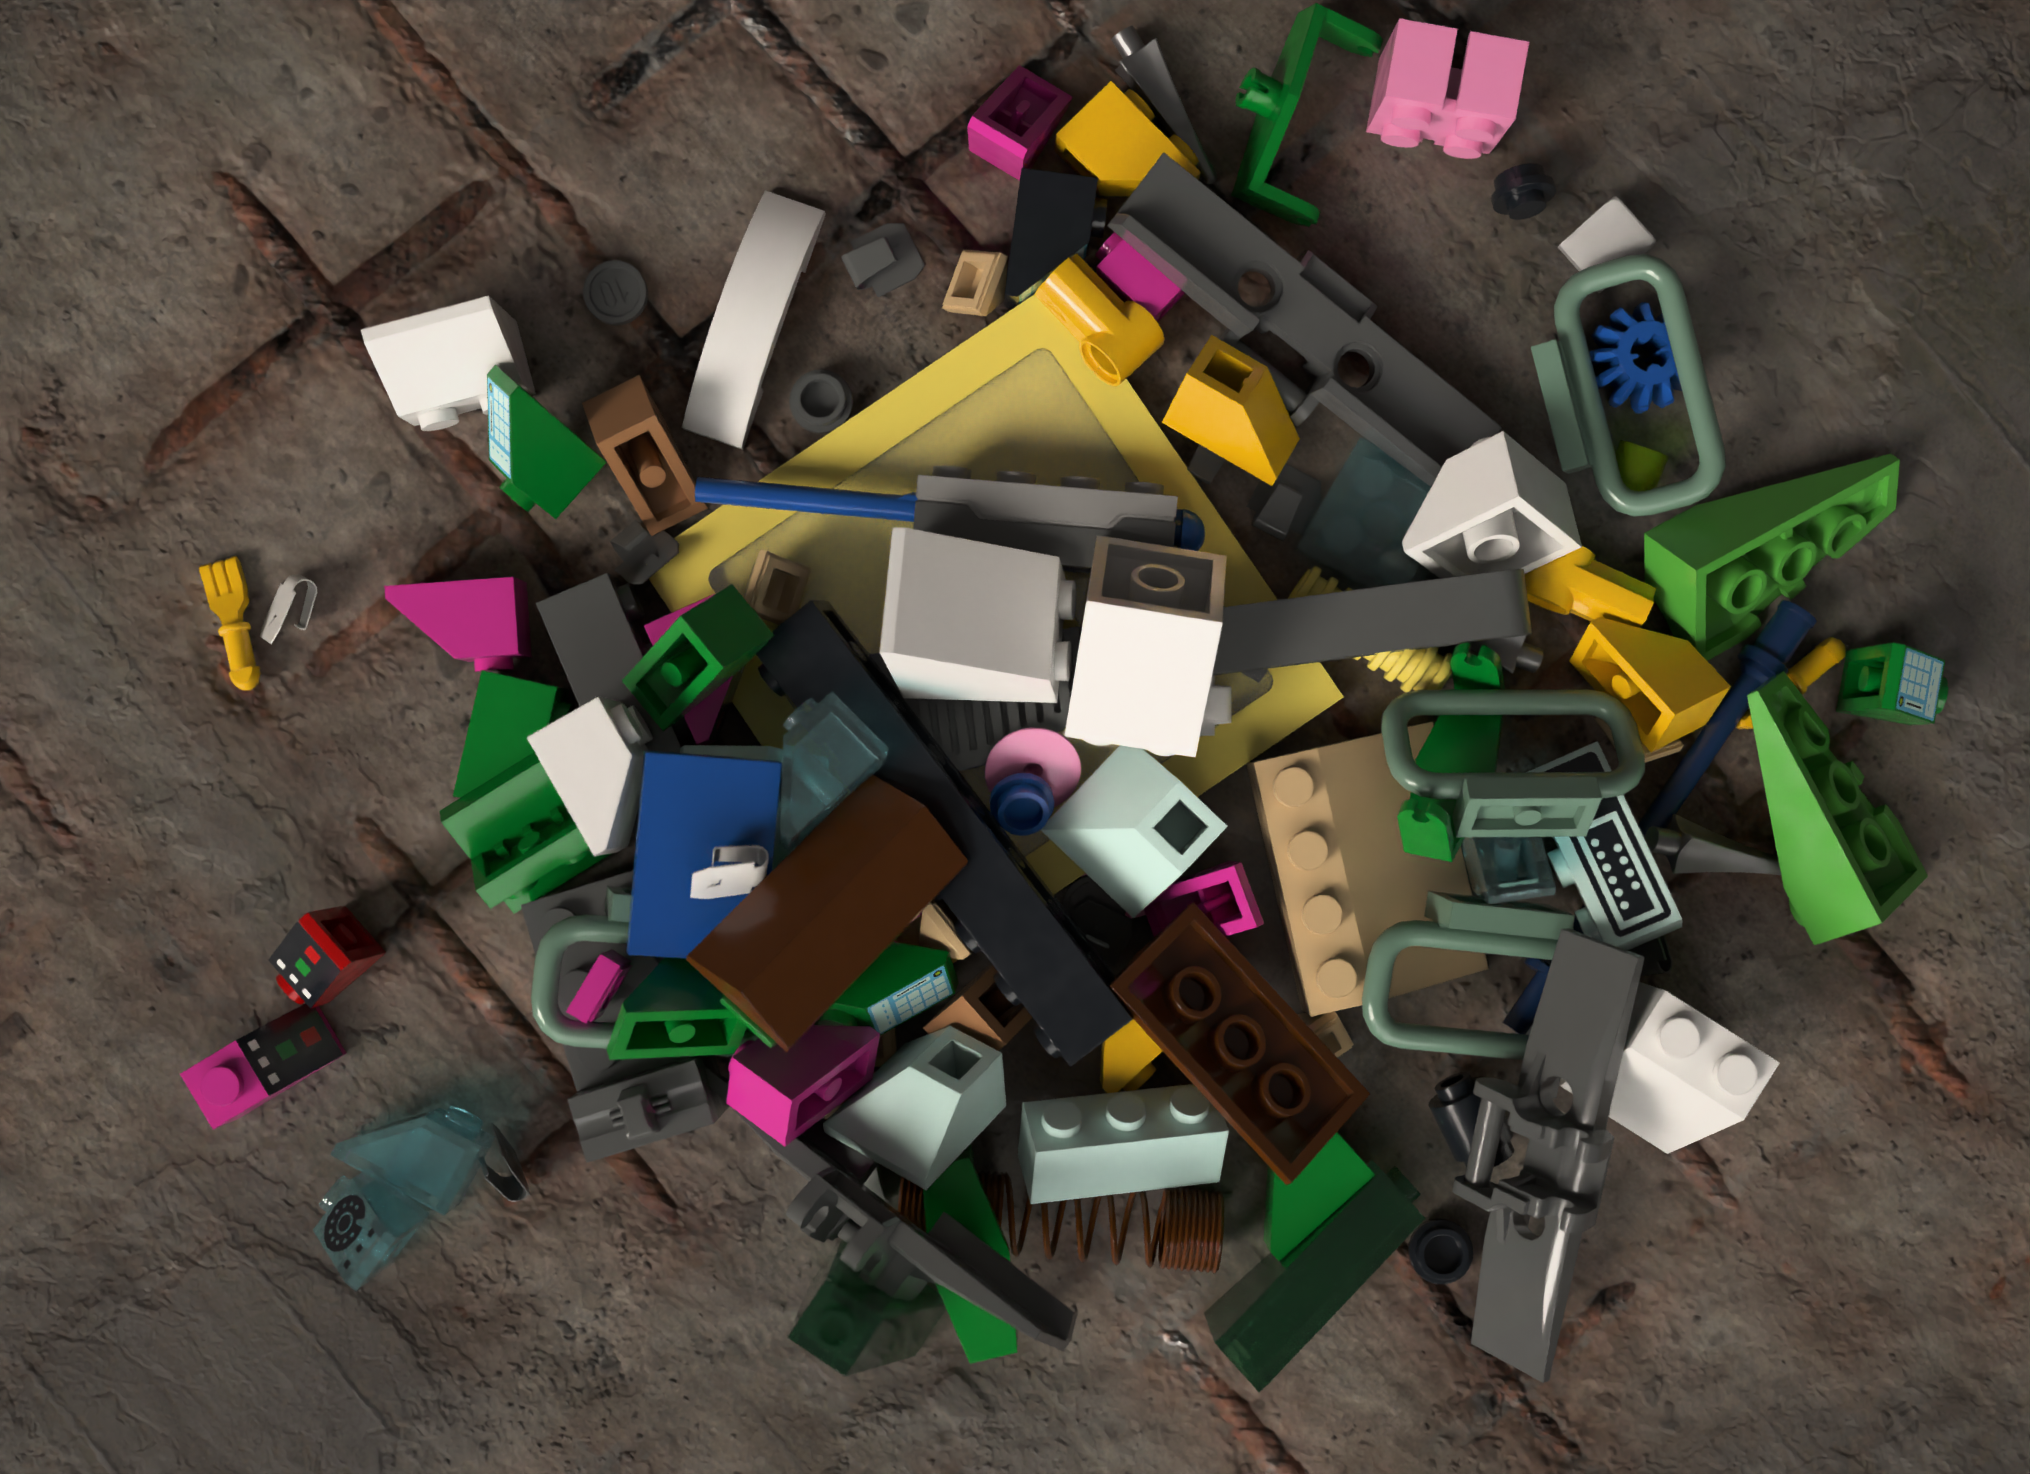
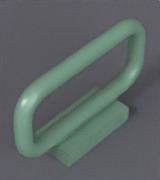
M1636 254L1593 265L1572 275L1560 288L1554 304V321L1559 341L1555 339L1531 346L1562 471L1570 474L1592 468L1596 486L1603 500L1617 512L1633 517L1651 516L1692 505L1708 497L1720 484L1726 468L1725 447L1685 291L1676 270L1661 258L1647 254ZM1633 280L1647 281L1657 292L1699 455L1697 471L1690 478L1646 491L1630 489L1621 478L1580 318V306L1587 295Z
M1589 689L1416 690L1405 692L1391 700L1382 714L1381 732L1386 761L1392 776L1406 790L1420 797L1456 799L1457 803L1452 815L1456 837L1586 836L1602 798L1626 794L1638 785L1645 773V755L1638 727L1630 710L1620 700L1602 691ZM1419 715L1596 716L1606 722L1611 730L1618 757V767L1609 772H1428L1420 768L1413 759L1407 722L1412 717Z
M607 886L604 908L606 916L579 915L567 917L554 924L540 940L534 963L531 992L532 1014L541 1031L555 1042L573 1047L607 1049L615 1023L593 1021L585 1024L580 1020L566 1017L559 1008L558 994L562 958L570 945L580 941L627 944L632 888ZM745 1031L740 1046L748 1040L755 1041L759 1037L752 1031ZM724 1054V1055H715V1056H731V1057H732L733 1054Z
M1428 891L1424 916L1433 920V922L1422 920L1398 922L1385 929L1373 943L1367 961L1362 994V1016L1369 1031L1383 1044L1401 1049L1523 1060L1529 1035L1402 1023L1393 1019L1388 1011V1000L1394 962L1397 955L1409 946L1552 960L1561 929H1573L1575 915L1543 903L1507 899L1497 901L1498 898Z

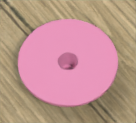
M1025 728L1006 735L995 744L986 760L985 779L988 789L992 792L995 785L1009 775L1016 773L1037 775L1044 779L1051 787L1054 807L1064 802L1075 790L1081 775V763L1077 750L1063 735L1046 728Z

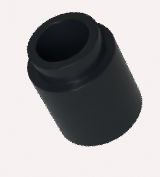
M1467 1071L1456 1073L1439 1082L1434 1088L1437 1095L1428 1104L1455 1160L1464 1162L1466 1167L1481 1098L1476 1096L1473 1090L1476 1079L1483 1078L1482 1076L1472 1078ZM1504 1116L1494 1167L1509 1159L1515 1151L1510 1141L1514 1133L1510 1130L1511 1127L1507 1125L1506 1116Z

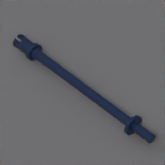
M1782 600L1777 606L1778 609L1753 645L1746 644L1737 655L1741 661L1739 664L1741 674L1637 824L1644 838L1647 830L1652 826L1665 829L1672 821L1673 814H1677L1748 710L1747 695L1776 674L1784 671L1788 675L1789 670L1786 664L1808 631L1817 622L1815 617L1808 611L1790 601ZM1575 915L1573 930L1584 934ZM1526 958L1524 961L1536 973L1502 1022L1518 1034L1526 1035L1533 1024L1552 960Z

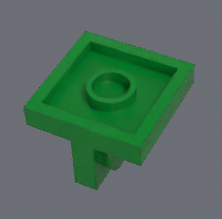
M535 752L440 810L441 823L471 860L475 891L490 909L504 901L513 914L521 910L522 904L538 900L610 855H593Z

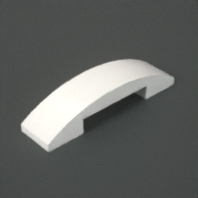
M765 190L742 239L719 299L690 392L682 425L684 430L743 450L763 394V389L761 388L800 274L801 272H806L826 215L824 210Z

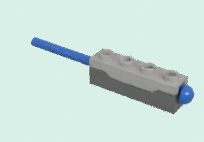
M933 466L932 476L918 475L916 492L906 495L699 476L695 486L696 502L914 522L913 529L1057 556L1060 557L1063 571L1091 574L1097 535L1169 547L1178 546L1181 549L1199 551L1205 539L1204 524L1199 516L1187 509H1177L1178 496L1163 495V485L1149 482H1126L1125 492L1099 490L1100 480L1088 477H1061V486L1035 484L1036 475L1026 472L999 471L997 472V480L990 481L971 479V469Z

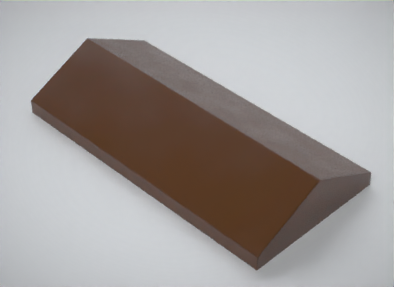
M870 773L687 955L686 960L779 1046L788 1052L967 865L968 860L925 805Z
M1194 902L1188 905L1138 951L1109 984V988L1132 1014L1136 1023L1286 1185L1292 1183L1370 1095L1368 1090Z

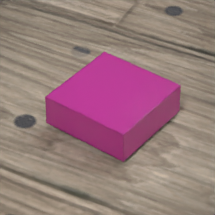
M612 949L601 953L566 1012L585 1024L602 1017L632 967L630 965L631 960Z

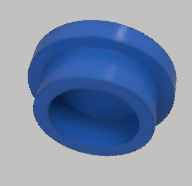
M1016 773L1000 780L990 794L991 814L1004 830L1014 835L1026 836L1038 832L1045 826L1054 810V797L1051 787L1044 779L1034 774Z

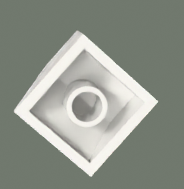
M490 296L361 329L364 344L398 417L413 426L420 425L422 431H434L451 427L459 423L458 414L481 408L483 414L488 415L487 373L495 365L530 395L536 394L517 321Z
M1504 431L1476 441L1470 448L1445 461L1402 540L1404 552L1441 579L1513 569H1524L1526 574L1582 547L1566 483Z
M597 697L527 737L594 856L617 853L629 845L640 803L644 750H648L645 743L653 739L646 722L635 706L632 705L627 708L620 701Z

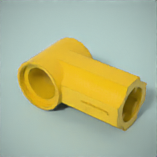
M1077 253L1062 262L1038 287L1034 294L1080 342L1079 350L1087 366L1096 376L1109 385H1120L1164 344L1163 331L1151 313L1134 301L1128 300L1123 302Z
M1584 546L1525 574L1529 602L1564 615H1569V612L1590 622L1601 617L1640 628L1646 621L1654 603L1655 587L1594 560L1595 554Z

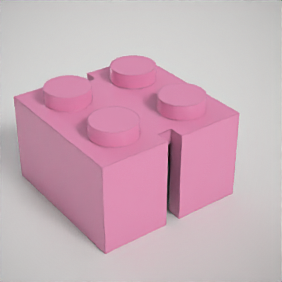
M1399 18L1379 58L1366 132L1381 135V141L1388 145L1404 148L1416 147L1423 139L1433 140L1434 145L1444 146V153L1457 158L1475 159L1481 157L1482 153L1490 154L1516 119L1529 42L1471 31L1468 35L1463 68L1457 69L1452 68L1451 64L1458 29Z

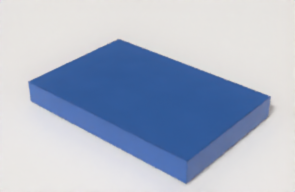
M644 750L626 950L628 955L686 958L748 895L741 894L712 899L690 897L692 873L709 867L743 863L715 861L714 866H712L713 849L715 847L761 846L767 850L769 855L766 877L772 872L782 762L778 760Z

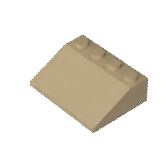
M1433 721L1407 727L1414 761L1434 726ZM1382 733L1248 762L1246 764L1301 1009L1311 1017L1362 1005L1367 961L1373 943L1385 929L1398 922L1413 920L1433 922V920L1424 916L1428 891L1472 896L1461 846L1452 862L1404 852L1397 817L1402 803L1410 799L1411 792L1406 790L1390 772L1386 761ZM1409 946L1397 955L1394 962L1389 998L1487 970L1489 968L1485 953Z

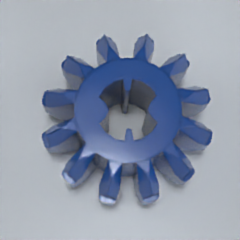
M1647 302L1637 305L1632 315L1623 308L1615 310L1609 316L1611 327L1600 325L1591 335L1594 342L1600 347L1589 352L1593 367H1602L1603 372L1596 376L1598 389L1603 388L1609 383L1614 388L1609 396V406L1616 408L1629 397L1633 412L1636 414H1642L1647 411L1652 401L1660 408L1670 405L1674 402L1673 390L1682 391L1662 313L1654 320L1653 310ZM1639 347L1644 348L1650 355L1644 362H1652L1644 370L1640 369L1633 362L1639 355L1631 354Z

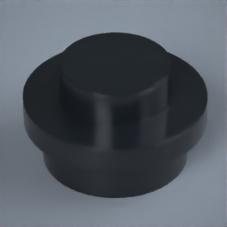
M1527 163L1517 165L1503 171L1494 179L1495 191L1491 196V202L1495 212L1509 215L1511 219L1522 220L1531 218L1541 213L1546 208V203L1554 197L1556 193L1555 183L1552 177L1545 175L1543 166L1539 164Z
M1432 1219L1421 1224L1413 1232L1408 1244V1256L1412 1267L1423 1279L1434 1284H1449L1459 1280L1469 1270L1473 1260V1245L1465 1230L1455 1222L1447 1219Z

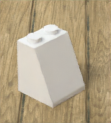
M893 527L880 654L903 698L1057 703L1059 681H1069L1072 662L1071 643L1062 641L1064 620H1074L1076 610V584L1074 580H1066L1060 557L916 529Z
M1097 535L1065 737L1083 739L1093 745L1115 744L1146 749L1161 756L1177 754L1196 757L1223 623L1227 556Z
M1639 982L1609 1117L1669 1154L1743 1121L1778 1067L1779 1062L1666 990ZM1560 1079L1559 1086L1572 1093L1569 1084L1564 1079Z

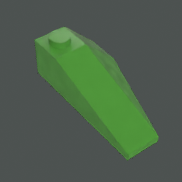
M1887 454L1695 505L1645 532V583L1656 588L1654 600L1673 636L1688 640L1707 661L1747 639L1762 626L1757 615L1781 594L1792 600L1806 588L1803 578L1818 562L1827 555L1831 558L1839 559L1896 510L1900 459L1892 454Z
M1783 671L1749 693L1747 698L1783 887L1789 897V906L1794 919L1798 924L1805 927L1814 945L1882 924L1928 875L1899 820L1886 804L1874 808L1858 787V785L1863 783V773L1853 761L1844 764L1837 760L1829 749L1830 737L1828 728Z

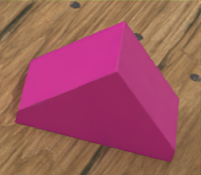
M1019 65L972 115L967 126L969 151L1020 181L1021 168L1031 169L1068 109L1073 97Z
M1227 861L1174 881L1144 908L1154 937L1193 902L1224 936L1250 930L1264 924L1242 862Z

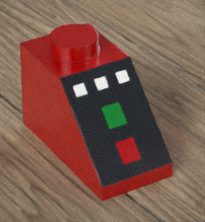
M339 906L307 912L296 922L269 958V962L279 972L276 976V981L283 992L297 1004L302 1005L306 1003L312 1009L330 1003L385 955L386 952L346 906Z

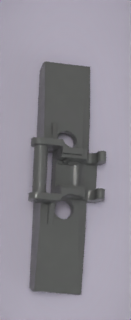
M1163 152L1108 224V227L1197 304L1227 327L1219 338L1220 340L1268 367L1295 427L1303 423L1320 402L1355 431L1430 487H1432L1447 459L1470 448L1473 443L1482 438L1498 434L1503 428L1373 323L1370 319L1378 306L1309 250H1304L1296 259L1293 258L1166 153ZM1246 272H1258L1264 275L1269 282L1271 292L1263 300L1260 307L1248 305L1239 295L1238 282ZM1253 330L1255 332L1258 331L1260 334L1270 330L1305 357L1306 360L1301 367L1314 378L1313 381L1303 391L1242 342L1240 338ZM1348 351L1359 353L1368 363L1369 377L1361 387H1351L1345 384L1339 376L1338 362L1341 356Z
M1570 928L1561 929L1527 1041L1518 1086L1504 1080L1489 1077L1477 1078L1475 1081L1473 1093L1481 1098L1465 1175L1456 1176L1452 1192L1490 1212L1484 1238L1471 1344L1542 1383L1548 1382L1550 1379L1582 1233L1595 1226L1615 1139L1606 1130L1645 958ZM1561 1078L1569 1084L1573 1094V1103L1567 1113L1559 1110L1553 1102V1098L1557 1097ZM1507 1110L1510 1112L1507 1124L1511 1126L1510 1130L1528 1138L1529 1142L1523 1169L1520 1170L1519 1176L1499 1180L1498 1184L1491 1182V1176L1504 1116ZM1530 1216L1545 1218V1229L1540 1237L1533 1234L1528 1228Z
M705 1067L709 1086L727 1102L729 1079ZM733 1109L780 1159L809 1182L792 1201L786 1216L800 1226V1230L818 1241L825 1243L827 1239L834 1241L838 1237L845 1241L847 1246L843 1250L840 1259L855 1272L861 1270L858 1277L867 1284L879 1288L892 1298L908 1301L915 1299L927 1282L939 1284L1034 1340L1064 1351L1073 1336L1077 1318L1076 1312L948 1213H942L929 1233L921 1230L864 1185L879 1163L826 1134L823 1123L827 1119L823 1117L784 1147Z

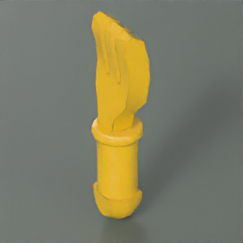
M233 556L225 561L219 560L213 564L200 565L199 571L210 610L219 616L222 624L218 629V633L224 640L231 670L229 677L236 687L244 691L252 690L259 683L261 672L260 667L256 665L249 635L251 625L249 622L243 621V613L249 604V595L240 560L237 556Z
M1829 637L1819 643L1790 669L1788 668L1789 673L1787 676L1802 695L1807 692L1809 685L1845 657L1844 643L1839 639ZM1750 709L1746 711L1735 728L1739 730L1753 729Z

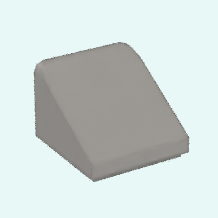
M1613 196L1558 246V249L1580 272L1587 267L1623 256L1645 254L1656 244V239L1617 196Z

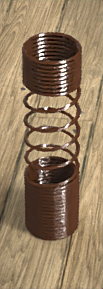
M983 1170L980 1173L977 1171L1000 1227L1002 1223L1004 1184H1006L1011 1253L1017 1258L1024 1245L1033 1204H1030L1028 1197L1016 1245L1014 1199L1010 1176L1007 1172L998 1174L995 1171L992 1174L990 1171L987 1173ZM901 1176L898 1212L926 1232L923 1188ZM1176 1187L1164 1189L1155 1223L1152 1244L1146 1192H1139L1143 1213L1145 1260L1149 1269L1154 1265L1158 1246L1159 1267L1162 1270L1166 1267L1168 1270L1173 1268L1175 1271L1179 1268L1181 1271L1186 1269L1188 1272L1192 1269L1194 1273L1197 1270L1200 1273L1204 1270L1206 1273L1210 1271L1213 1274L1216 1273L1221 1262L1224 1235V1196L1219 1189L1217 1192L1214 1189L1211 1191L1205 1189L1203 1191L1201 1188L1190 1190L1188 1187L1186 1189L1182 1187L1179 1189ZM1131 1192L1129 1195L1118 1247L1113 1195H1107L1112 1261L1116 1266L1122 1258L1131 1210L1137 1192ZM1097 1196L1094 1199L1085 1244L1083 1242L1081 1200L1074 1199L1078 1257L1082 1263L1087 1260L1102 1196ZM1067 1200L1060 1201L1051 1246L1047 1202L1041 1203L1044 1252L1049 1261L1055 1255Z

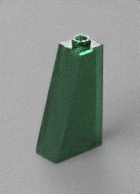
M1371 1160L1367 1166L1375 1174L1374 1177L1283 1259L1278 1261L1270 1252L1204 1312L1214 1343L1258 1392L1264 1389L1426 1219L1412 1204L1421 1196L1420 1192L1396 1166L1385 1174Z
M840 1238L810 1282L787 1338L845 1377L914 1357L946 1311L939 1292L926 1284L919 1295L911 1301L892 1298L879 1288L867 1284L858 1277L861 1270L855 1272L840 1259L843 1250L847 1246V1243Z

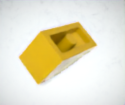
M1601 617L1590 622L1569 660L1596 691H1602L1617 698L1630 710L1637 724L1641 742L1651 753L1705 726L1731 687L1688 640Z

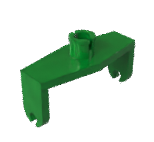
M1318 3L1309 6L1297 14L1272 76L1270 77L1262 73L1261 70L1252 67L1245 75L1239 87L1247 90L1246 94L1237 93L1235 101L1237 107L1256 113V117L1231 196L1283 220L1305 227L1317 224L1321 213L1320 210L1300 198L1265 183V179L1299 101L1318 37L1349 52L1372 57L1374 52L1379 53L1383 44V38L1375 31Z
M1461 643L1455 647L1450 661L1454 690L1505 689L1501 658L1494 650L1482 645L1478 656L1469 652L1470 643ZM1439 715L1417 755L1415 763L1420 768L1435 773H1496L1503 715ZM1411 792L1410 799L1402 803L1397 817L1405 853L1449 862L1454 860L1465 837H1456L1452 815L1457 803L1456 799L1420 797Z
M970 1144L927 1190L923 1189L926 1233L930 1232L942 1213L946 1212L1011 1262L1010 1248L973 1164L974 1152L972 1144ZM936 1284L970 1364L1018 1353L1017 1329L944 1286Z

